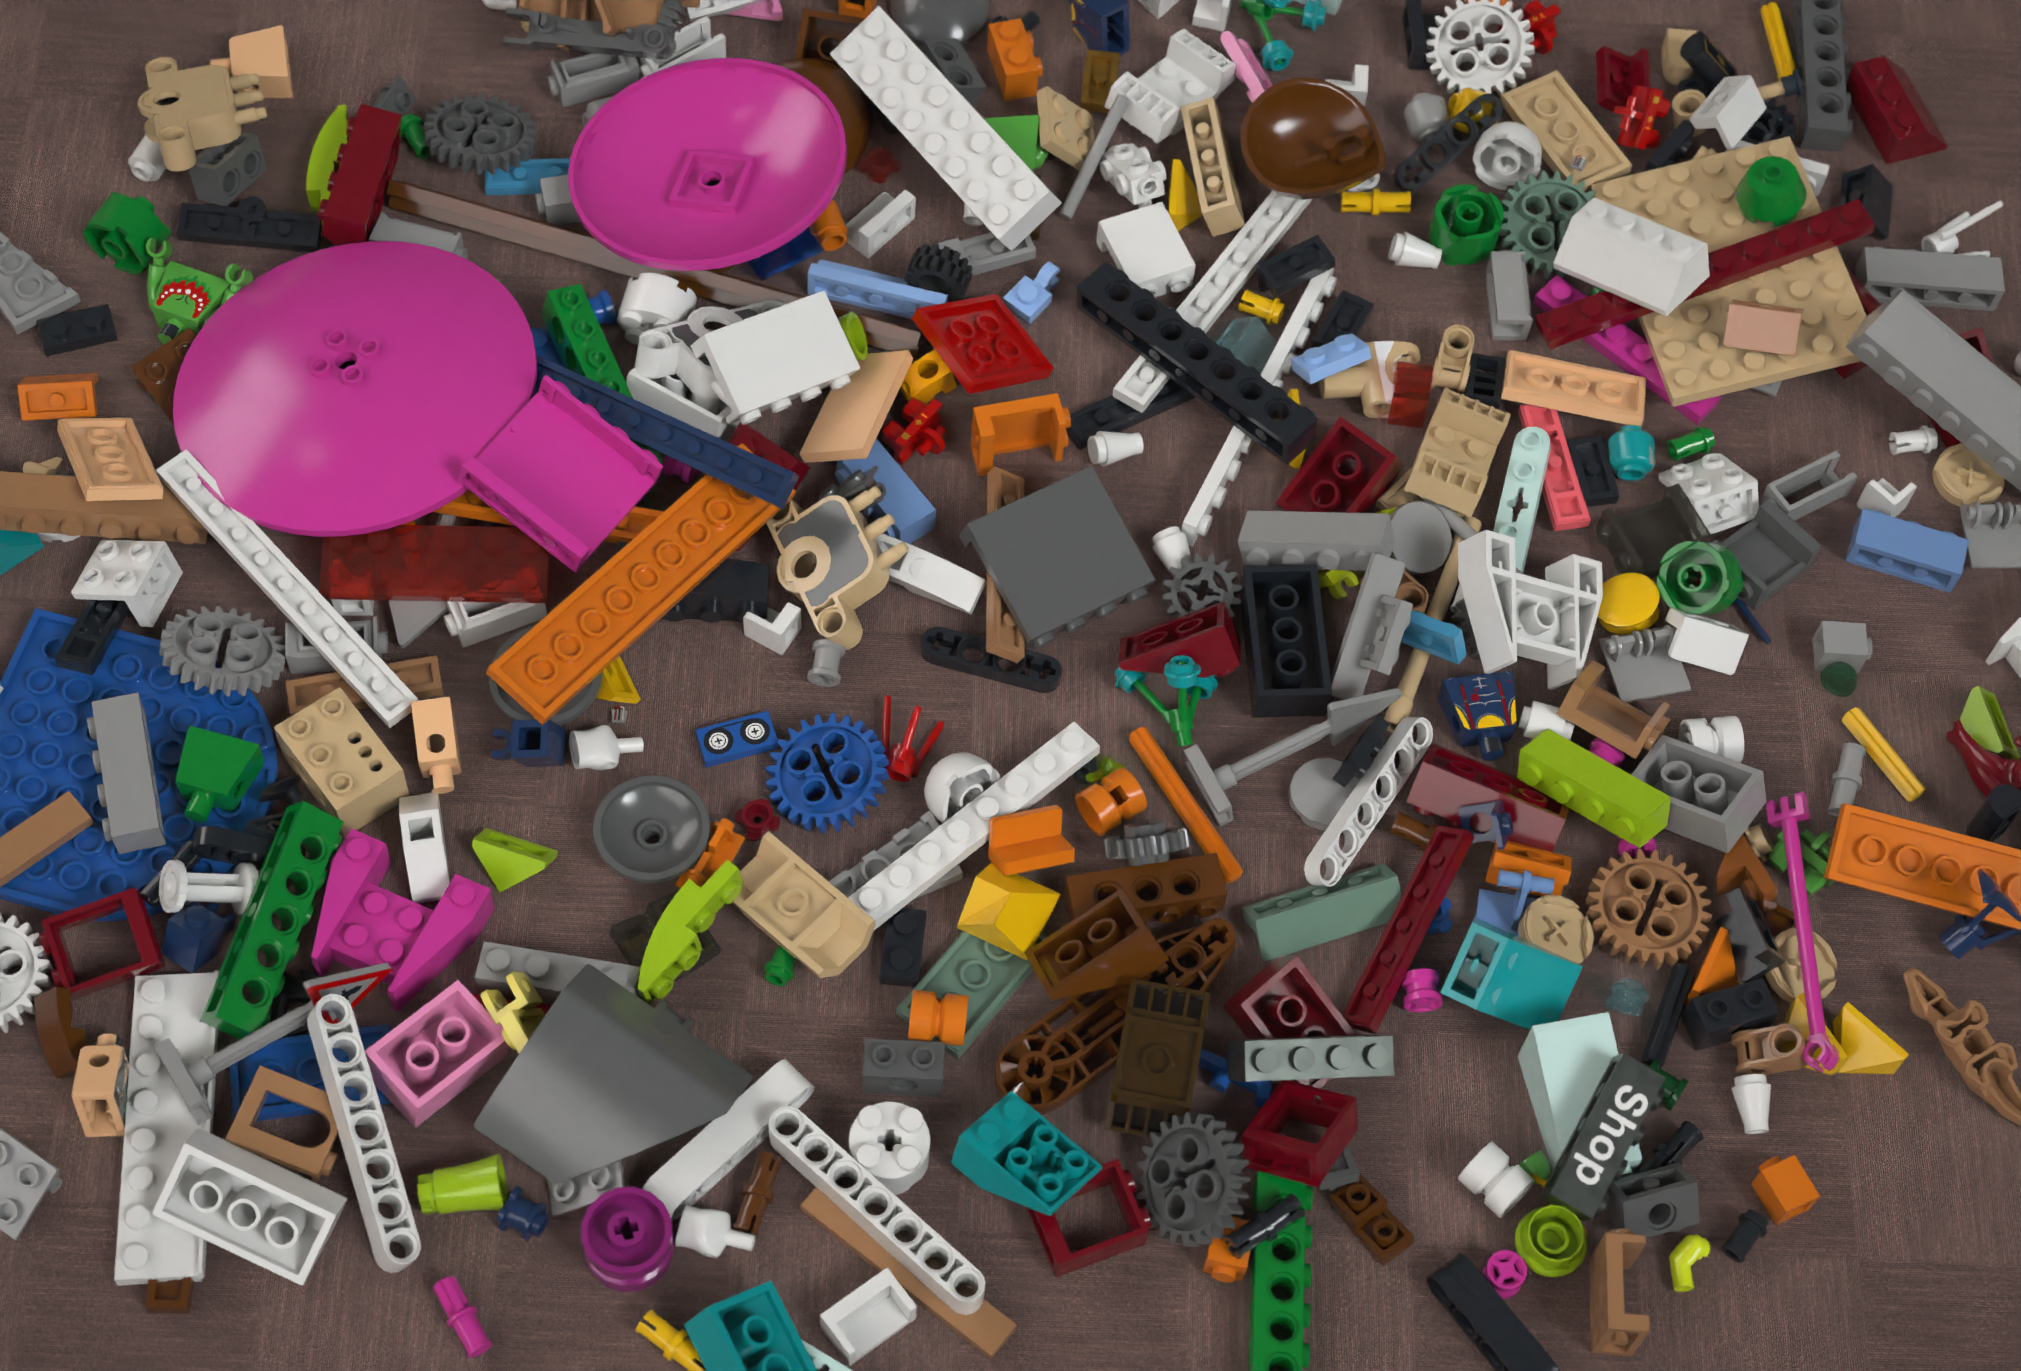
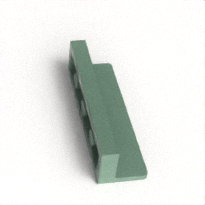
M1382 863L1343 875L1333 886L1311 885L1244 906L1242 911L1244 921L1256 932L1260 957L1264 961H1269L1278 956H1285L1389 923L1402 896L1398 875Z

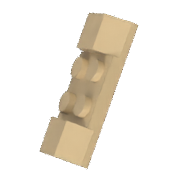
M768 831L762 838L756 857L740 871L744 884L740 894L732 903L749 920L792 957L801 961L819 978L840 975L867 948L876 922Z

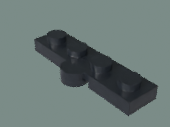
M251 196L243 199L239 203L238 208L182 203L176 235L181 241L315 252L320 249L323 224L322 220L318 219V215L281 211H270L268 213L264 201L258 197Z

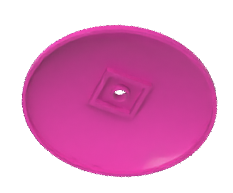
M715 58L692 61L660 70L638 80L613 96L594 114L582 130L570 158L568 169L570 196L577 216L585 229L601 245L620 257L641 265L664 270L702 271L728 267L774 251L794 239L817 220L828 207L842 181L847 159L846 137L840 116L830 99L808 79L791 70L751 59ZM713 180L720 181L718 184L714 186H706L712 183Z

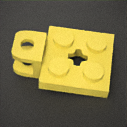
M512 972L506 976V979L517 999L508 1004L498 989H487L480 995L495 1024L503 1026L502 1036L512 1049L517 1050L519 1054L545 1017V1014L541 1008H535L543 1001L524 972Z

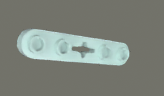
M1539 427L1524 428L1514 439L1493 532L1515 538L1516 567L1522 573L1525 567L1551 452L1550 438L1547 432ZM1519 494H1523L1525 509L1520 510L1517 521L1514 522L1512 507L1517 505Z

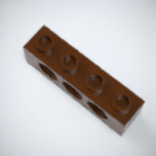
M1217 853L1066 876L1063 892L1070 922L1120 888H1123L1146 923L1153 921L1172 923L1181 917L1191 915L1210 917L1219 911H1223L1227 896ZM1185 887L1192 893L1182 895L1176 892L1175 888ZM1140 893H1148L1152 895L1154 899L1151 901H1144L1140 899L1137 895Z

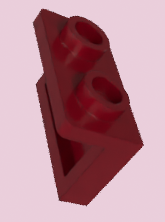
M1604 45L1596 52L1597 105L1614 112L1615 106H1626L1628 96H1632L1635 85L1650 88L1648 50L1641 48L1629 57Z

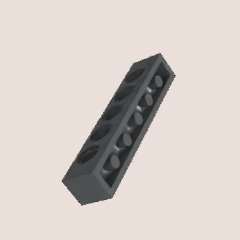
M1792 0L1795 66L1803 87V96L1799 97L1797 95L1800 149L1840 152L1844 140L1849 139L1852 133L1853 122L1852 119H1848L1847 114L1851 103V94L1846 92L1849 67L1844 66L1848 49L1847 41L1843 40L1846 16L1841 15V9L1844 0Z

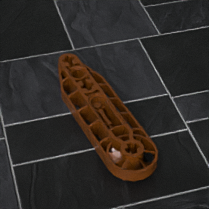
M1220 918L1211 919L1204 924L1157 939L1160 946L1166 948L1165 954L1169 960L1160 965L1154 972L1145 975L1139 980L1161 984L1164 982L1166 985L1187 989L1196 985L1200 988L1199 991L1207 992L1233 954L1236 944V934L1233 926L1228 921ZM1189 960L1194 963L1195 967L1184 968L1179 965L1178 961ZM1131 983L1105 988L1106 995L1087 1009L1080 1002L1095 991L1074 995L1010 1041L1000 1052L995 1066V1086L1001 1099L1013 1091L1040 1115H1045L1060 1108L1116 1066L1119 1048L1115 1043L1121 1040L1124 1019L1086 1047L1083 1043L1089 1038H1096L1102 1031L1125 1016ZM1114 1007H1117V1008H1115L1113 1011H1111V1013H1110L1109 1015H1107L1105 1018H1103L1101 1021H1099V1022L1096 1023L1095 1025H1092L1091 1027H1089V1028L1086 1030L1087 1033H1086L1085 1035H1083L1081 1038H1079V1037L1077 1036V1034H1079V1033L1082 1032L1084 1029H1086L1088 1026H1090V1025L1093 1024L1095 1021H1097L1099 1018H1101L1102 1016H1104L1106 1013H1108V1012H1109L1110 1010H1112ZM1072 1009L1076 1017L1055 1031L1050 1024ZM1106 1051L1112 1058L1090 1074L1085 1065ZM1057 1054L1062 1059L1051 1061L1050 1057ZM1033 1071V1078L1027 1075L1028 1072ZM1036 1072L1041 1074V1078H1036ZM1075 1073L1081 1081L1073 1086ZM1061 1079L1068 1083L1064 1091L1050 1087L1051 1081ZM1041 1097L1042 1104H1036L1035 1099Z

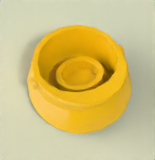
M1623 573L1604 582L1603 598L1597 616L1600 624L1609 632L1620 635H1629L1633 631L1641 632L1643 629L1652 626L1658 620L1660 614L1658 607L1660 594L1655 582L1648 576L1640 573Z

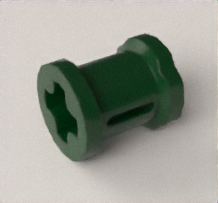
M1654 1060L1649 1068L1666 1077L1661 1086V1089L1665 1091L1661 1101L1666 1104L1665 1108L1671 1111L1689 1081L1685 1078L1677 1079L1661 1069L1660 1063Z

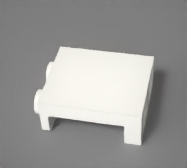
M1162 202L1099 221L1096 243L1101 252L1109 250L1117 268L1125 272L1129 279L1139 287L1148 289L1155 298L1170 292H1181L1193 284L1196 265Z

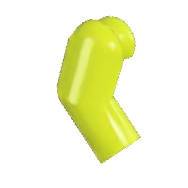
M1698 1234L1685 1236L1670 1253L1669 1262L1673 1290L1676 1292H1686L1694 1289L1691 1266L1698 1259L1700 1260L1709 1255V1242Z

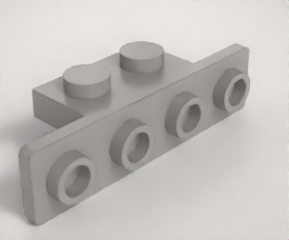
M1378 553L1371 554L1330 677L1332 696L1344 700L1362 696L1371 669L1390 675L1392 667L1397 662L1399 646L1404 631L1409 626L1411 620L1410 613L1413 607L1412 603L1395 598L1405 569L1404 562Z

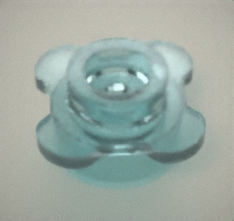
M1621 979L1614 983L1611 988L1612 995L1606 998V1006L1622 1014H1629L1631 1016L1642 1015L1643 1003L1648 1002L1650 997L1643 985L1633 979Z

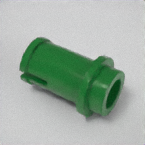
M408 114L402 117L401 137L407 139L419 159L428 158L431 155L430 147L425 146V137H423L424 121L414 114Z
M1698 426L1689 434L1667 440L1666 444L1668 446L1666 447L1670 458L1676 462L1698 452L1703 454L1709 453L1710 448L1715 446V438L1708 427L1702 428Z
M778 945L771 961L766 962L763 967L765 971L764 978L772 985L785 986L794 977L792 970L797 958L792 957Z

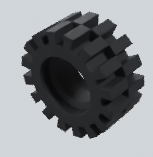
M928 244L922 245V248L918 247L913 253L904 280L908 286L946 294L947 303L964 299L973 276V268L971 265H968L969 261L966 257L960 259L961 253L958 251L951 253L949 252L950 247L944 246L942 250L939 249V244H932L931 248Z

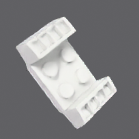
M1182 29L1170 37L1165 58L1139 78H1136L1127 71L1111 86L1105 108L1108 110L1111 108L1117 94L1126 96L1130 101L1121 118L1126 120L1129 125L1139 129L1142 134L1149 136L1155 143H1158L1170 134L1174 136L1185 127L1181 111L1182 106L1213 97L1216 101L1218 96L1235 80L1236 63L1212 49L1211 46L1190 34L1186 29Z

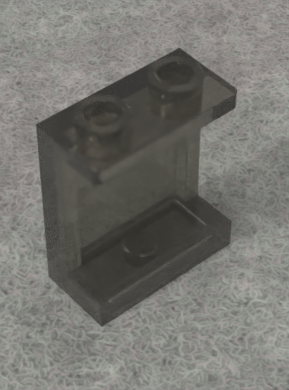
M1679 483L1667 487L1661 501L1614 516L1610 509L1602 511L1598 526L1596 527L1599 542L1609 550L1613 557L1615 568L1620 574L1640 573L1648 576L1650 579L1659 575L1663 556L1675 545L1686 541L1713 542L1714 540Z

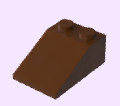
M803 8L795 58H817L841 67L830 53L865 18Z
M1120 888L1025 952L1028 961L1051 1000L1131 983L1132 978L1141 979L1145 975L1154 972L1160 965L1169 960L1123 888Z

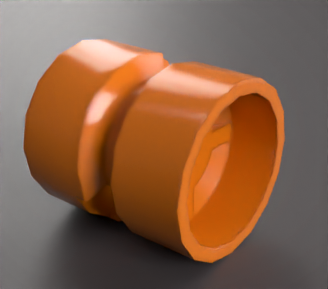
M1123 767L1103 777L1101 786L1097 783L1092 784L1075 796L1080 815L1087 826L1098 836H1104L1120 826L1121 818L1129 820L1147 808V800L1140 784Z
M913 990L908 1040L931 1042L934 1037H938L940 1042H945L946 1045L964 1046L969 995L947 993L942 999H938L935 992Z

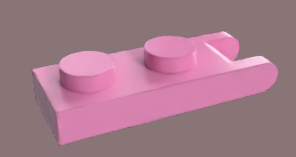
M1224 31L1221 34L1220 40L1232 61L1236 63L1235 75L1240 81L1246 83L1249 88L1247 95L1253 103L1261 93L1273 85L1248 42L1243 39L1237 40L1233 33Z

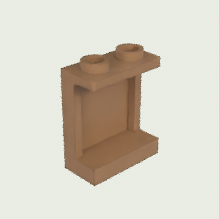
M1592 660L1573 682L1556 714L1636 759L1644 748L1650 751L1657 739L1665 731L1670 722V719L1665 716L1670 705L1663 702L1651 717L1596 686L1605 667Z
M1614 1229L1609 1233L1606 1232L1589 1258L1591 1353L1632 1356L1650 1332L1649 1315L1624 1313L1623 1269H1630L1646 1246V1236L1634 1235V1232L1629 1229Z

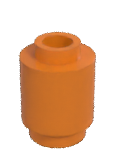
M831 200L823 213L809 226L815 243L821 246L824 251L837 250L847 242L846 235L848 229L837 203Z

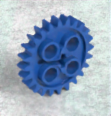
M831 713L828 722L824 723L818 714L815 716V725L809 726L803 719L801 720L802 731L798 733L792 728L788 729L791 736L789 742L778 739L777 742L782 752H770V757L777 764L766 767V771L772 777V779L766 781L769 790L773 792L770 798L775 805H779L777 809L783 817L789 815L788 818L794 826L802 821L804 829L808 832L815 823L821 834L825 833L828 824H832L836 832H840L841 821L844 820L851 827H854V815L858 813L860 816L867 818L868 814L864 807L867 804L878 807L879 804L874 794L886 793L885 787L880 782L890 779V775L884 768L890 764L887 756L882 754L885 748L881 741H877L878 738L873 729L866 731L867 728L863 721L860 720L853 726L850 715H846L841 723H839L835 713ZM845 745L840 752L831 753L834 747ZM816 746L820 747L822 755L830 767L832 776L842 793L840 800L835 798L826 775L814 754L813 749ZM810 762L809 766L804 770H797L800 764ZM860 775L856 782L845 784L851 776ZM825 792V795L820 800L811 801L815 794Z

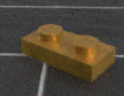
M1086 50L1080 108L1088 112L1108 114L1109 110L1105 108V103L1111 86L1117 81L1120 53Z

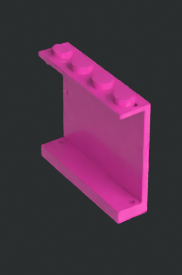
M545 375L542 378L539 391L476 459L471 455L462 464L457 481L576 573L657 482L663 465L659 463L657 457L652 452L641 449L633 443L624 430L617 426H611L602 419L599 412L593 406L586 403L583 404L575 398L567 386Z

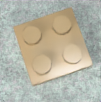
M1045 86L1036 92L1041 147L1080 171L1094 143V121L1092 115L1087 110L1069 101L1064 95Z

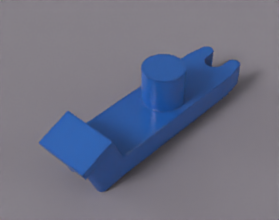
M1201 1048L1198 1066L1214 1074L1210 1081L1212 1088L1225 1092L1229 1083L1232 1082L1255 1094L1254 1106H1264L1271 1096L1272 1081L1243 1082L1228 1080L1227 1060Z

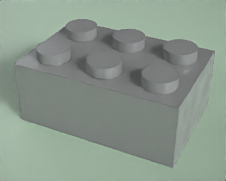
M1663 734L1631 774L1671 797L1668 824L1664 829L1726 853L1730 852L1767 802L1763 771Z

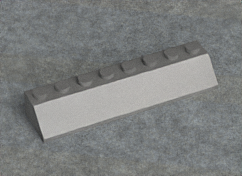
M1902 289L1864 318L1846 345V348L1856 355L1861 362L1867 364L1878 373L1888 384L1907 397L1913 405L1935 420L1942 429L1952 434L1970 452L1975 453L1992 467L1997 474L2004 477L2021 492V386Z

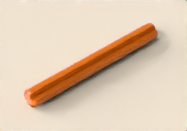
M1142 726L1132 731L1129 742L1205 855L1217 853L1224 883L1230 884L1238 880L1242 876L1243 869L1149 730Z

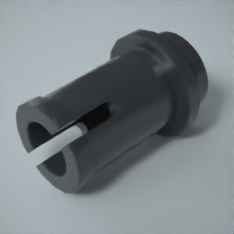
M1751 1209L1739 1215V1224L1725 1244L1721 1246L1722 1252L1738 1263L1744 1262L1746 1255L1758 1238L1765 1237L1768 1233L1766 1227L1769 1223L1767 1219Z

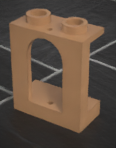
M259 1066L225 1140L251 1153L312 1176L311 1181L317 1184L321 1174L329 1177L338 1153L332 1152L337 1139L340 1137L326 1091ZM269 1092L324 1115L330 1125V1134L327 1140L318 1147L307 1148L254 1128V1124Z

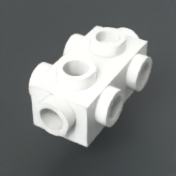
M1133 143L1114 145L1107 152H1104L1102 156L1103 161L1099 164L1104 180L1109 181L1116 187L1118 193L1124 195L1133 205L1138 204L1139 209L1152 205L1151 199L1165 195L1163 183L1166 180L1165 168L1161 161H1151L1146 147L1138 149Z

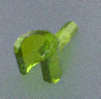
M1106 755L1099 770L1088 773L1086 780L1090 783L1102 780L1106 775L1120 767L1125 768L1126 765L1114 761L1112 757Z

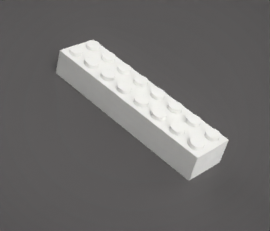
M880 6L830 53L836 62L1009 250L1012 251L1062 203Z

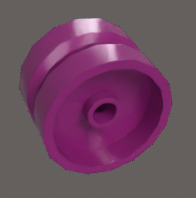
M637 1187L615 1188L600 1195L588 1207L581 1223V1241L584 1256L592 1275L604 1286L620 1292L640 1291L655 1284L668 1271L674 1256L672 1221L664 1203L654 1194Z

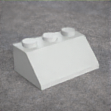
M635 368L628 373L626 384L633 399L726 442L740 423L739 420L728 424L725 417L731 413V409L721 399H704L695 395L677 374L653 379L640 375Z

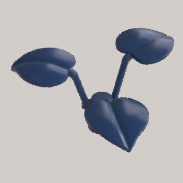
M1982 868L1977 870L1983 903H1988V905L1974 918L1958 915L1954 918L1955 923L1938 936L1957 959L1962 958L1975 946L1982 950L1985 946L2013 935L2021 936L2020 930L2008 929L1984 939L1982 938L1987 931L1980 922L1997 906L2021 922V914L2014 902L2006 893L2001 891L1996 881Z

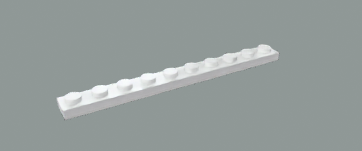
M1272 190L1176 311L1193 327H1199L1207 333L1257 270V264L1265 260L1312 199L1301 200L1284 197ZM1140 355L1113 388L1112 396L1143 413L1170 377Z
M1334 268L1310 280L1265 365L1261 377L1273 386L1282 388L1283 381L1280 379L1283 373L1289 375L1292 371L1291 359L1297 357L1294 354L1296 348L1303 349L1310 334V329L1307 327L1311 321L1314 323L1318 321L1324 303H1321L1323 297L1331 296L1337 282V278L1333 277ZM1233 426L1183 521L1181 532L1186 534L1188 545L1192 547L1199 534L1205 536L1213 519V516L1210 515L1213 507L1218 509L1221 507L1227 493V489L1224 488L1227 480H1235L1241 466V461L1238 460L1242 453L1248 454L1254 440L1235 426Z
M187 449L156 470L159 479L389 729L412 712L411 702L419 701L418 698L253 520L232 508L231 510L228 509L203 486L197 474L223 499L216 480Z

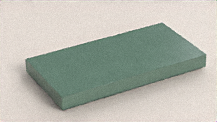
M963 931L913 990L935 992L938 999H942L947 993L969 995L964 1046L945 1044V1051L958 1060L1034 969L1028 959L1025 960ZM1041 933L1035 945L1046 939L1047 936ZM913 990L896 1008V1015L908 1024L910 1021ZM938 1037L932 1039L933 1042H940Z

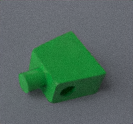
M189 726L176 776V784L181 797L190 800L184 814L193 821L205 823L213 807L226 811L235 810L264 766L265 760L260 745Z

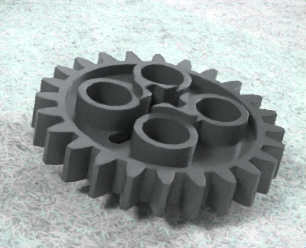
M466 93L463 100L454 95L452 96V103L441 100L440 107L432 106L431 114H426L423 137H425V146L430 147V155L438 154V162L440 163L449 160V168L453 169L460 165L462 166L463 173L473 168L477 175H481L483 169H488L492 175H495L496 168L509 172V164L519 168L521 160L529 161V154H534L537 130H535V121H530V113H521V105L510 107L511 100L509 99L501 103L498 102L497 95H494L489 100L485 99L483 93H480L478 98L473 99L469 93Z
M1186 1113L1185 1116L1173 1115L1172 1122L1162 1121L1160 1123L1162 1133H1150L1154 1145L1142 1147V1150L1148 1157L1146 1161H1137V1165L1144 1170V1175L1135 1178V1182L1143 1184L1144 1190L1139 1192L1136 1198L1146 1200L1147 1204L1144 1207L1149 1215H1153L1150 1219L1152 1228L1159 1229V1238L1170 1239V1244L1186 1247L1212 1245V1238H1224L1223 1228L1235 1227L1231 1215L1243 1214V1210L1237 1202L1239 1199H1248L1249 1196L1241 1190V1184L1250 1181V1177L1241 1174V1169L1249 1164V1160L1238 1158V1155L1244 1149V1145L1232 1143L1236 1132L1225 1130L1226 1122L1214 1120L1212 1115Z

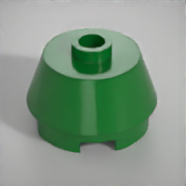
M1769 156L1755 161L1749 167L1736 187V200L1741 213L1750 222L1755 223V219L1762 222H1773L1772 227H1777L1791 222L1797 216L1798 211L1803 207L1806 200V188L1793 163L1781 157Z

